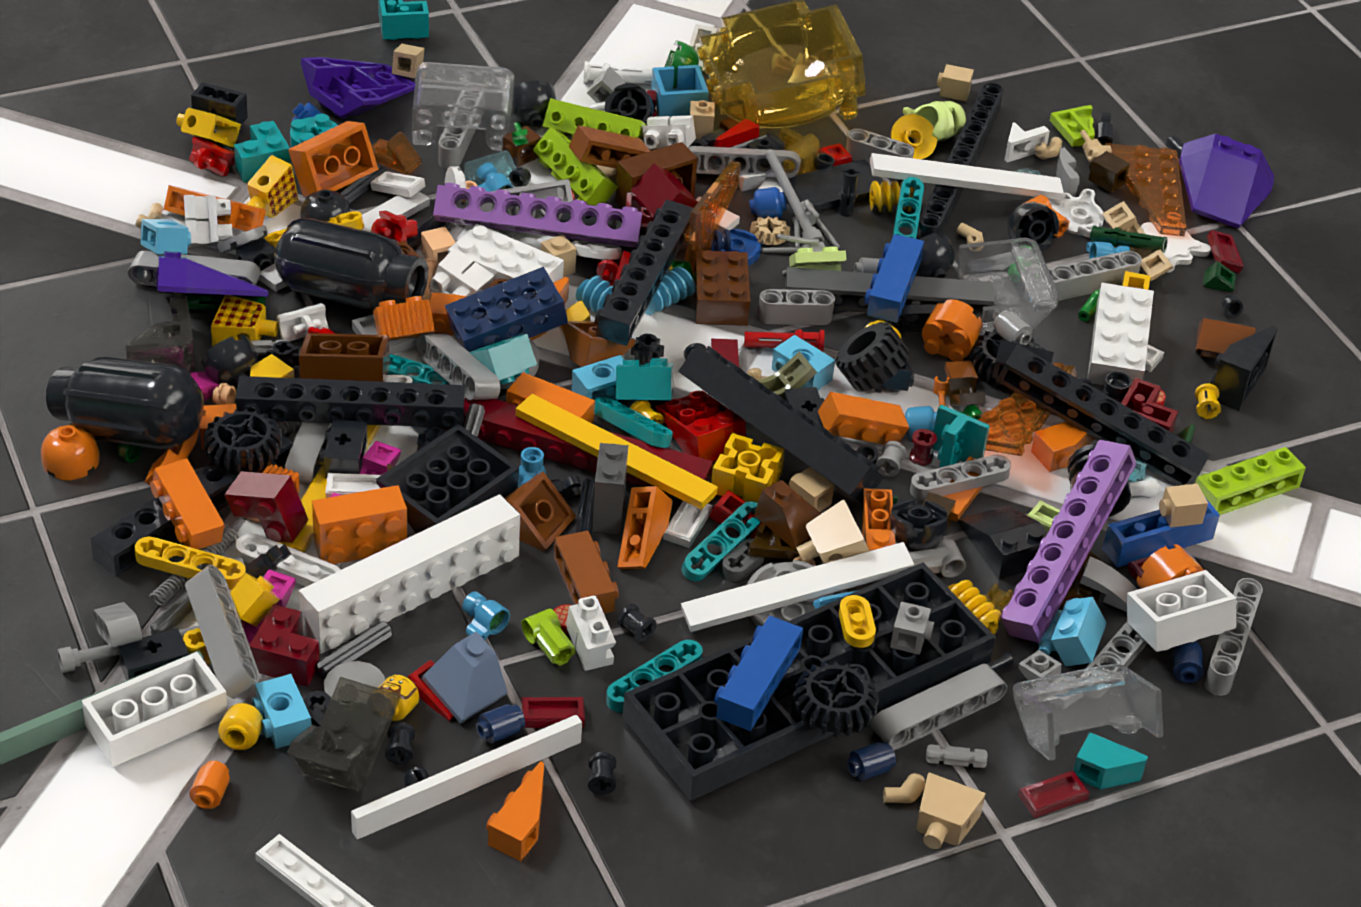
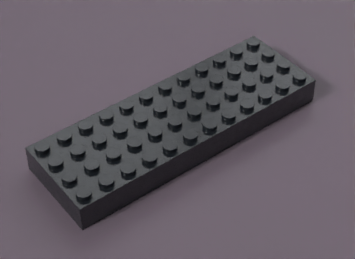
M922 562L847 595L861 596L870 604L876 631L874 641L868 647L858 648L851 646L844 638L839 618V608L841 600L845 597L787 621L803 628L801 648L751 731L716 718L718 704L714 703V699L719 687L726 686L733 665H739L742 651L746 645L750 646L752 644L753 637L625 692L623 719L686 797L692 801L834 735L832 732H826L823 735L819 728L811 731L810 723H802L801 716L796 715L793 701L795 685L798 679L801 678L803 671H809L812 665L820 667L823 661L828 665H833L837 661L838 665L845 666L849 662L851 669L860 667L861 675L869 674L870 682L875 683L876 692H878L879 697L877 715L888 707L991 661L995 636ZM901 602L931 609L929 621L934 622L930 640L924 639L920 655L890 648L894 624Z

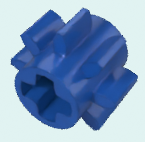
M310 102L305 106L299 103L292 111L296 115L292 121L315 117L317 114L322 113Z

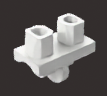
M322 303L277 316L281 340H287L288 342L306 337L311 326L318 329L322 327L329 329L325 316V305Z

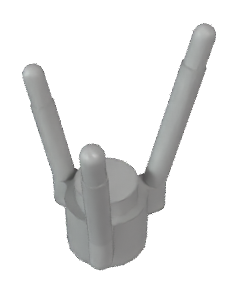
M809 200L800 202L811 225L816 223L830 243L839 249V244L820 220L819 214L814 209L812 203ZM795 216L792 218L795 237H800V223ZM795 242V247L800 248V243Z
M777 235V238L781 240L806 244L802 245L801 248H813V252L823 251L822 248L825 247L823 242H819V239ZM761 248V252L797 253L799 248ZM784 270L782 274L786 275L787 270Z

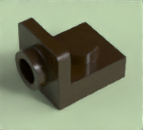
M974 377L948 380L950 406L986 403L985 392H976Z

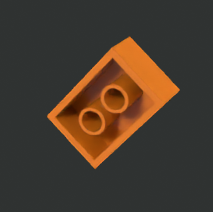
M346 121L288 149L302 194L306 197L314 192L325 189L337 191L379 170L365 123Z
M398 485L312 500L314 545L318 558L323 561L338 564L365 559L407 539V508Z

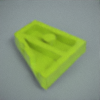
M1091 105L1051 113L1050 122L1072 147L1082 146L1085 143L1080 135L1082 130L1086 131L1091 140L1094 139L1095 132Z

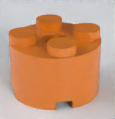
M950 299L946 300L945 303L937 304L922 329V338L925 343L924 349L930 354H940L949 357L953 362L963 361L971 352L975 341H977L982 332L983 323L980 316L977 319L973 314L974 309L959 300Z
M1176 544L1174 545L1175 548L1170 550L1165 546L1154 552L1141 567L1144 573L1142 578L1137 577V585L1142 589L1197 573L1204 569L1180 545Z

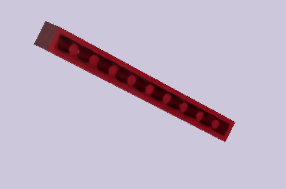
M465 397L464 423L471 404L484 407L485 413L477 436L480 440L521 452L526 448L536 447L543 451L545 459L596 473L598 457L515 416L517 405L496 399L468 400ZM612 433L711 483L713 461L668 448L652 446L644 441ZM627 472L626 482L642 487L653 486Z

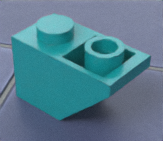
M1090 732L1076 757L1073 771L1080 781L1098 789H1104L1140 781L1143 777L1148 756Z

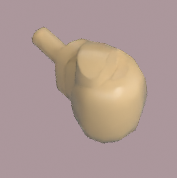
M1085 130L1080 132L1085 141L1083 149L1089 162L1105 151L1112 153L1110 145H1101L1098 139L1091 140Z

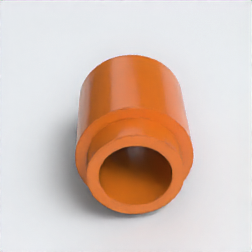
M209 761L199 769L189 792L191 800L198 807L212 809L219 806L230 781L227 766L219 761Z

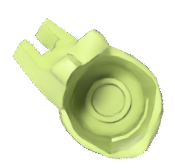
M935 101L921 105L915 110L908 107L903 108L904 115L916 114L926 118L934 127L932 136L937 138V142L946 141L961 133L966 122L963 108L952 101Z

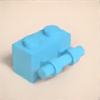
M1074 598L1066 601L1063 610L1057 611L1046 633L1041 638V642L1038 643L1039 650L1048 656L1050 652L1057 651L1065 667L1092 663L1107 624L1094 598Z

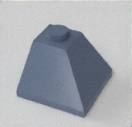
M477 631L453 645L422 677V680L460 724L508 693L497 655Z

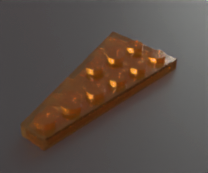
M1105 143V145L1111 146V154L1130 163L1126 185L1134 196L1139 197L1140 206L1142 209H1147L1149 219L1159 234L1184 237L1186 222L1177 150L1149 148L1145 145L1130 146Z
M731 161L690 212V226L686 233V241H689V246L686 250L685 261L690 262L693 273L696 251L709 250L713 232L718 230L723 214L728 209L740 180L739 162Z
M1061 362L1052 363L1074 377L1077 376L1075 366L1063 365ZM1017 392L1013 393L1007 399L1001 400L992 410L982 414V417L978 419L990 426L985 450L1022 456L1025 452L1024 445L1032 442L1033 432L1041 429L1051 412Z

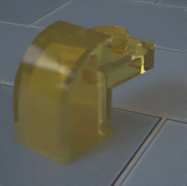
M788 127L782 128L779 132V139L785 143V150L796 152L801 159L800 168L796 175L814 171V162L819 153V140L812 133L804 137ZM787 159L784 161V167L793 169L795 168V163Z

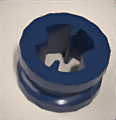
M724 229L723 232L714 230L713 244L715 251H730L731 239L728 229Z

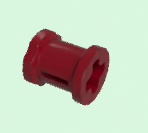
M918 429L913 433L912 442L914 445L909 453V459L912 463L920 466L932 463L934 457L932 448L937 441V436L934 432L928 429Z

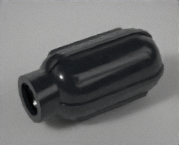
M300 218L292 221L280 237L276 251L273 254L278 276L292 290L370 311L379 307V303L383 301L395 300L396 304L406 303L405 299L409 297H423L427 287L428 265L426 260L421 257L405 254L396 240L389 239L380 234L313 218Z
M98 357L83 363L79 368H59L50 377L46 388V404L53 417L59 420L71 421L74 426L81 427L92 434L95 440L156 449H172L195 434L201 424L202 417L206 413L202 390L191 374L184 368L168 364Z

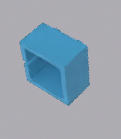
M699 65L678 66L676 89H673V66L652 68L651 90L657 92L656 108L659 117L690 116L691 101L704 100L708 102L709 92Z

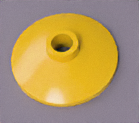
M904 115L892 127L891 139L911 145L914 148L913 159L923 160L929 157L937 145V138L932 136L933 125L920 115ZM908 137H911L914 140V143H911Z

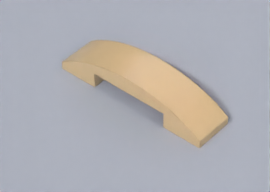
M1124 201L1102 213L1110 229L1119 227L1122 228V231L1145 234L1137 223L1136 217ZM1129 247L1130 251L1141 256L1140 271L1144 275L1151 276L1150 281L1173 269L1172 264L1160 249L1158 251Z

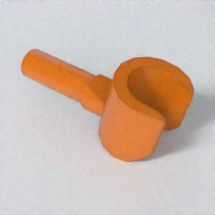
M938 376L934 379L933 392L939 397V406H945V397L949 393V377H947L946 382L939 381Z

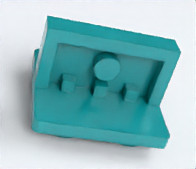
M940 405L937 409L934 426L937 441L932 448L939 451L937 459L940 460L939 468L958 464L959 461L965 462L969 456L975 459L983 458L990 426L944 405Z

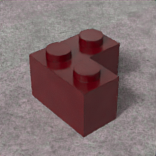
M1135 378L1121 404L1173 433L1178 411L1157 404L1161 386Z
M240 472L224 494L234 517L259 519L266 537L273 541L293 543L309 520L291 475Z
M273 604L249 645L259 674L274 678L291 674L296 684L308 687L316 673L315 664L320 661L319 640L303 636L302 611Z

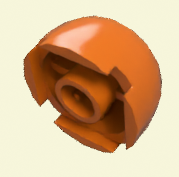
M74 425L57 427L50 431L43 440L41 461L44 471L46 473L48 471L54 473L57 479H80L87 476L88 470L92 469L93 466L94 469L98 467L100 455L95 437L81 427Z

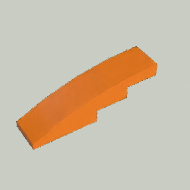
M168 185L163 210L185 216L184 195L209 196V194ZM230 200L231 215L217 216L218 225L232 224V228L249 231L263 226L266 209Z

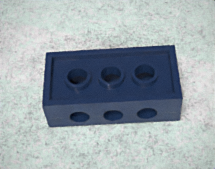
M544 266L445 305L450 327L458 343L468 352L517 335L527 334L528 338L568 323L564 301Z

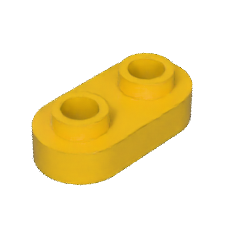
M857 595L843 598L840 602L839 618L846 642L858 648L870 646L874 641L876 628L869 602Z

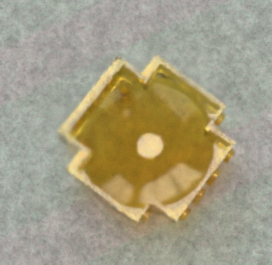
M794 0L723 17V27L719 28L720 32L700 37L701 46L697 47L700 61H703L704 71L708 74L709 79L705 81L708 92L711 93L712 102H715V106H718L721 115L726 114L738 122L748 119L762 128L795 127L820 120L835 112L837 106H839V114L842 118L850 120L855 118L858 113L857 97L866 95L863 57L837 4L809 11L804 0Z

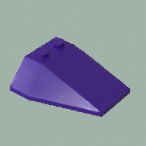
M325 57L301 58L300 62L309 94L318 100L320 105L328 107L333 111L334 115L341 118L362 114L417 90L418 87L416 83L407 77L392 74V67L388 64Z
M1212 134L1183 144L1179 163L1192 212L1239 229L1272 191L1275 176L1262 151L1250 144H1243L1232 140L1230 137Z
M164 251V256H158L156 280L158 291L268 297L266 289L188 258L181 257V252Z

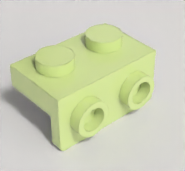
M824 247L821 252H813V248H799L797 253L789 257L790 267L841 271V264L846 261V251H838V247Z

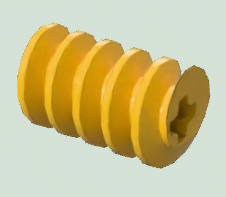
M873 181L869 191L871 211L874 205L877 206L878 212H882L884 205L887 206L888 212L892 211L893 205L897 207L903 181L900 186L897 181H892L890 185L887 181H882L881 185L877 181ZM909 187V198H913L914 188ZM906 206L907 211L911 212L912 207Z
M963 580L948 586L960 601L994 635L997 632L1002 614L999 610L994 609V605L991 602H987L986 596L981 595L979 589L973 587L970 580Z

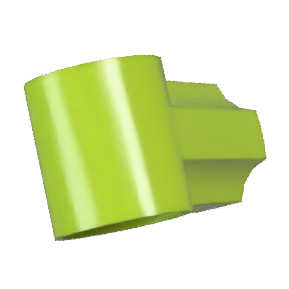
M549 608L522 619L521 626L527 641L530 644L537 643L553 664L556 663L559 666L566 664L575 655V646L561 630L559 619L552 609Z

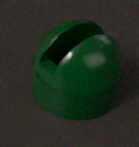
M119 443L117 446L119 457L129 463H135L142 455V446Z

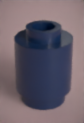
M1195 641L1175 646L1172 651L1174 677L1184 683H1193L1203 677L1204 668L1203 650L1199 643Z
M506 704L480 714L476 728L480 738L492 744L519 733L520 729L525 727V718L518 705Z
M880 742L851 751L847 760L850 774L859 781L887 773L896 765V756L892 747L888 743L882 744Z

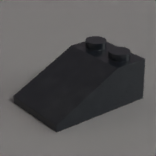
M1272 326L1229 345L1224 354L1219 353L1214 364V368L1218 370L1217 373L1213 374L1210 384L1215 385L1219 389L1217 401L1220 404L1237 411L1241 410L1267 368L1278 327Z
M1008 505L962 517L957 522L998 580L1027 572L1029 562L1034 559L1039 550L1041 540L1048 533L1039 521Z

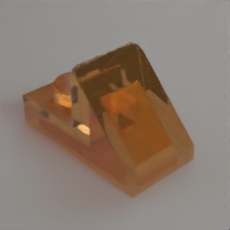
M398 132L389 141L380 138L372 145L377 163L408 175L422 163L421 157L402 132Z

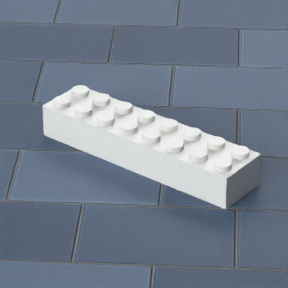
M499 494L300 589L299 604L300 611H302L303 635L319 640V653L322 654L361 635L381 621L389 622L391 619L411 611L417 606L441 596L443 593L462 586L466 582L486 574L506 562L512 561L519 556L520 514Z

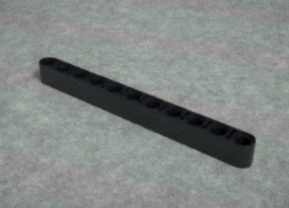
M991 82L983 85L946 163L966 166L975 165L1000 111L1004 90L1000 84ZM935 185L920 216L917 233L918 240L935 233L939 237L942 236L964 188Z

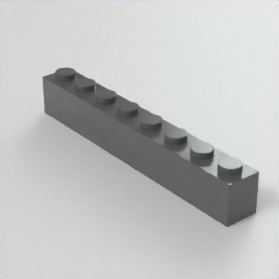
M787 267L785 290L828 291L835 297L834 310L867 313L868 305L864 304L867 289H871L870 286L874 273ZM915 276L904 304L937 305L945 303L946 300L950 299L959 300L974 309L977 319L980 316L982 321L991 322L995 302L993 282Z

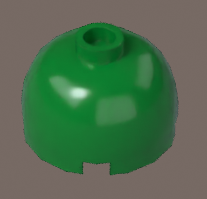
M679 40L674 42L673 45H676L677 48L675 51L670 50L664 66L674 67V89L677 87L678 66L699 65L697 51L692 46Z

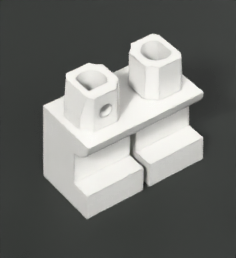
M693 115L672 116L671 118L670 116L648 117L647 126H642L644 144L648 149H660L680 142L689 147L696 139Z
M184 195L185 227L191 233V245L188 248L216 246L219 241L233 237L232 224H217V216L231 215L230 200L216 199V195Z
M454 248L438 264L435 276L430 284V289L436 293L447 291L454 295L470 296L490 288V283H492L495 275L477 262L473 264V259L457 248Z
M596 596L579 599L578 604L569 606L566 626L573 645L576 647V652L583 669L588 671L612 665L614 656L610 648L616 644V641Z

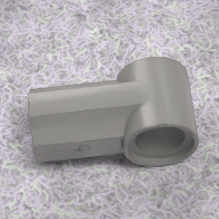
M951 539L940 541L933 549L909 552L914 566L924 562L933 573L941 572L947 578L960 575L966 568V563L957 544Z

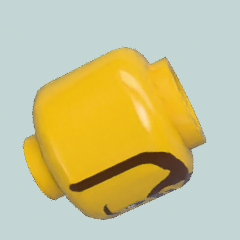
M402 675L388 677L373 694L376 712L382 718L391 721L404 719L419 701L417 687L409 678Z

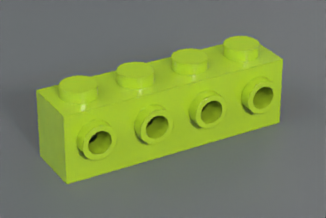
M550 98L543 123L545 129L548 130L552 127L563 135L571 136L572 138L578 125L640 138L642 141L644 138L642 126H647L641 120Z
M550 127L533 149L540 157L538 162L547 169L551 168V174L556 179H569L574 195H579L577 200L585 201L587 205L597 206L598 203L606 204L618 186L595 164L580 162L569 148L571 141L565 135Z
M1286 447L1231 466H1225L1208 474H1202L1196 478L1195 484L1199 485L1202 493L1216 511L1223 515L1299 488L1306 467Z

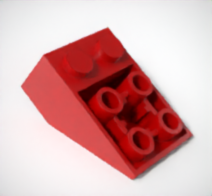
M703 390L693 391L687 396L667 400L666 403L656 406V411L663 415L665 425L673 432V437L686 454L714 462L719 458L720 454L724 455V447L732 433L746 437L745 420Z

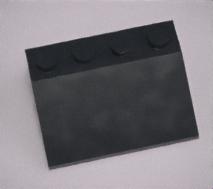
M457 424L376 479V483L380 488L399 486L407 508V522L415 533L418 534L499 494L505 498L518 488L519 467Z

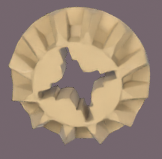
M769 216L765 219L758 217L757 221L751 223L750 233L758 238L759 243L778 245L784 243L785 240L778 239L777 235L790 236V227L787 226L786 221H779L778 217L774 219Z

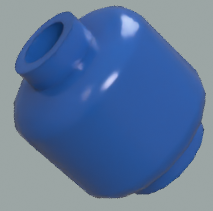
M777 187L758 189L754 192V199L749 200L751 214H756L757 217L763 219L767 216L773 219L778 217L779 219L783 216V212L787 211L785 194L780 192Z

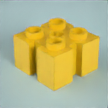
M732 433L724 447V455L720 454L712 471L711 484L718 487L717 495L723 496L730 490L735 495L743 497L745 502L758 503L762 490L778 482L782 474L785 449L763 443L762 447L753 444V439Z

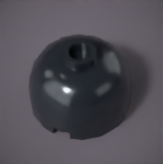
M529 81L517 85L513 88L514 93L508 95L512 115L522 124L534 127L541 126L544 123L550 98L556 99L554 87L547 82L546 86L539 85V81Z
M625 83L615 87L611 95L607 96L604 110L605 112L641 120L647 125L648 117H653L654 106L650 95L645 89L637 84Z
M325 189L314 192L306 197L301 207L300 218H313L328 222L331 221L329 218L351 211L349 203L341 194Z
M1028 202L1014 209L1009 217L1007 230L1011 241L1017 247L1030 246L1034 253H1039L1053 243L1050 240L1059 231V220L1056 213L1048 206L1037 202Z
M935 233L919 239L924 241L921 262L915 276L946 277L955 260L954 247L947 234L943 233L944 237H939Z
M240 335L243 340L237 341L233 337L227 338L208 350L206 354L209 358L206 362L202 359L201 365L212 381L219 385L227 383L228 386L238 387L239 376H250L251 366L258 363V356L254 345L247 336Z
M915 499L899 501L891 509L890 529L895 534V540L898 543L904 542L909 551L930 549L939 544L943 539L948 524V513L941 505L925 500L924 505H915Z

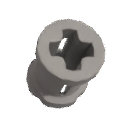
M888 441L884 444L882 448L883 455L878 458L876 465L879 467V474L885 477H895L900 471V462L906 458L907 450L897 441Z

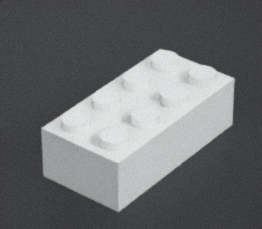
M475 224L448 249L449 254L454 248H457L473 259V264L477 262L495 275L493 281L495 279L510 280L543 266L553 283L563 278V259L479 224Z
M1101 283L1096 306L1087 376L1091 383L1104 385L1106 375L1115 371L1127 374L1131 378L1132 383L1135 378L1143 380L1154 291Z
M198 652L82 700L85 726L112 767L220 721L228 710L226 690Z

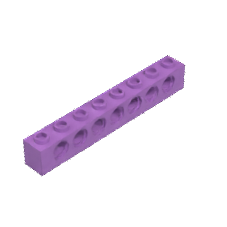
M445 183L444 186L438 185L433 212L435 221L470 226L479 224L486 228L551 237L563 234L567 239L637 248L642 224V212H638V209L634 207L614 209L612 205L598 203L597 206L587 205V202L582 200H572L571 203L562 202L561 198L553 196L540 199L530 193H521V196L511 195V192L501 189L495 190V192L485 191V188L479 186H471L470 189L460 188V185L455 183ZM460 199L469 201V205L464 209L456 207V203ZM484 203H493L495 207L490 212H484L481 210ZM511 206L520 208V212L517 215L511 216L506 213L507 209ZM537 209H542L546 212L545 216L541 219L533 218L532 213ZM561 213L571 215V219L565 223L558 221L557 217ZM587 216H593L597 220L592 226H586L582 221ZM617 219L621 221L622 226L619 229H611L608 223L611 220Z
M1099 440L1094 450L1089 453L1086 465L1082 472L1078 473L1076 483L1071 492L1066 495L1060 512L1053 518L1052 526L1046 537L1041 540L1039 550L1034 559L1029 562L1027 572L1022 581L1017 584L1011 601L1003 609L1001 619L1009 636L1038 643L1041 642V638L1050 626L1137 464L1130 445Z

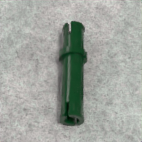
M1093 226L1090 233L1091 242H1109L1113 247L1129 246L1151 251H1158L1160 249L1165 253L1168 244L1167 237L1122 231V228L1119 227L1109 229Z
M184 293V310H209V313H214V310H219L221 303H215L214 301L222 302L225 295ZM231 295L261 303L264 306L266 303L265 296Z

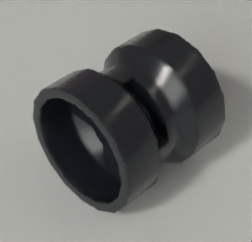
M1110 372L1105 377V388L1102 390V393L1121 403L1132 384V380L1125 373Z

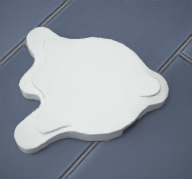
M1084 189L1079 197H1072L1069 193H1064L1062 200L1049 199L1052 209L1070 221L1066 232L1090 238L1092 227H1102L1103 211L1094 202V190Z
M1152 222L1141 225L1145 234L1167 237V249L1163 254L1173 266V269L1167 273L1172 272L1176 265H1190L1193 256L1207 257L1210 254L1211 248L1208 244L1193 239L1187 231L1178 226Z

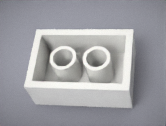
M1203 570L1128 592L1127 623L1156 652L1164 651L1178 645L1195 642L1201 638L1235 629L1236 597L1208 571Z

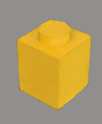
M246 573L230 592L239 618L255 627L269 613L273 604L280 600L271 591L274 586L264 577L259 576L257 579Z

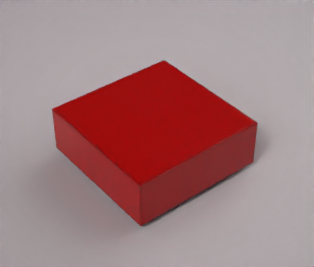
M841 143L819 149V153L829 154L835 159L833 166L852 162L851 154Z

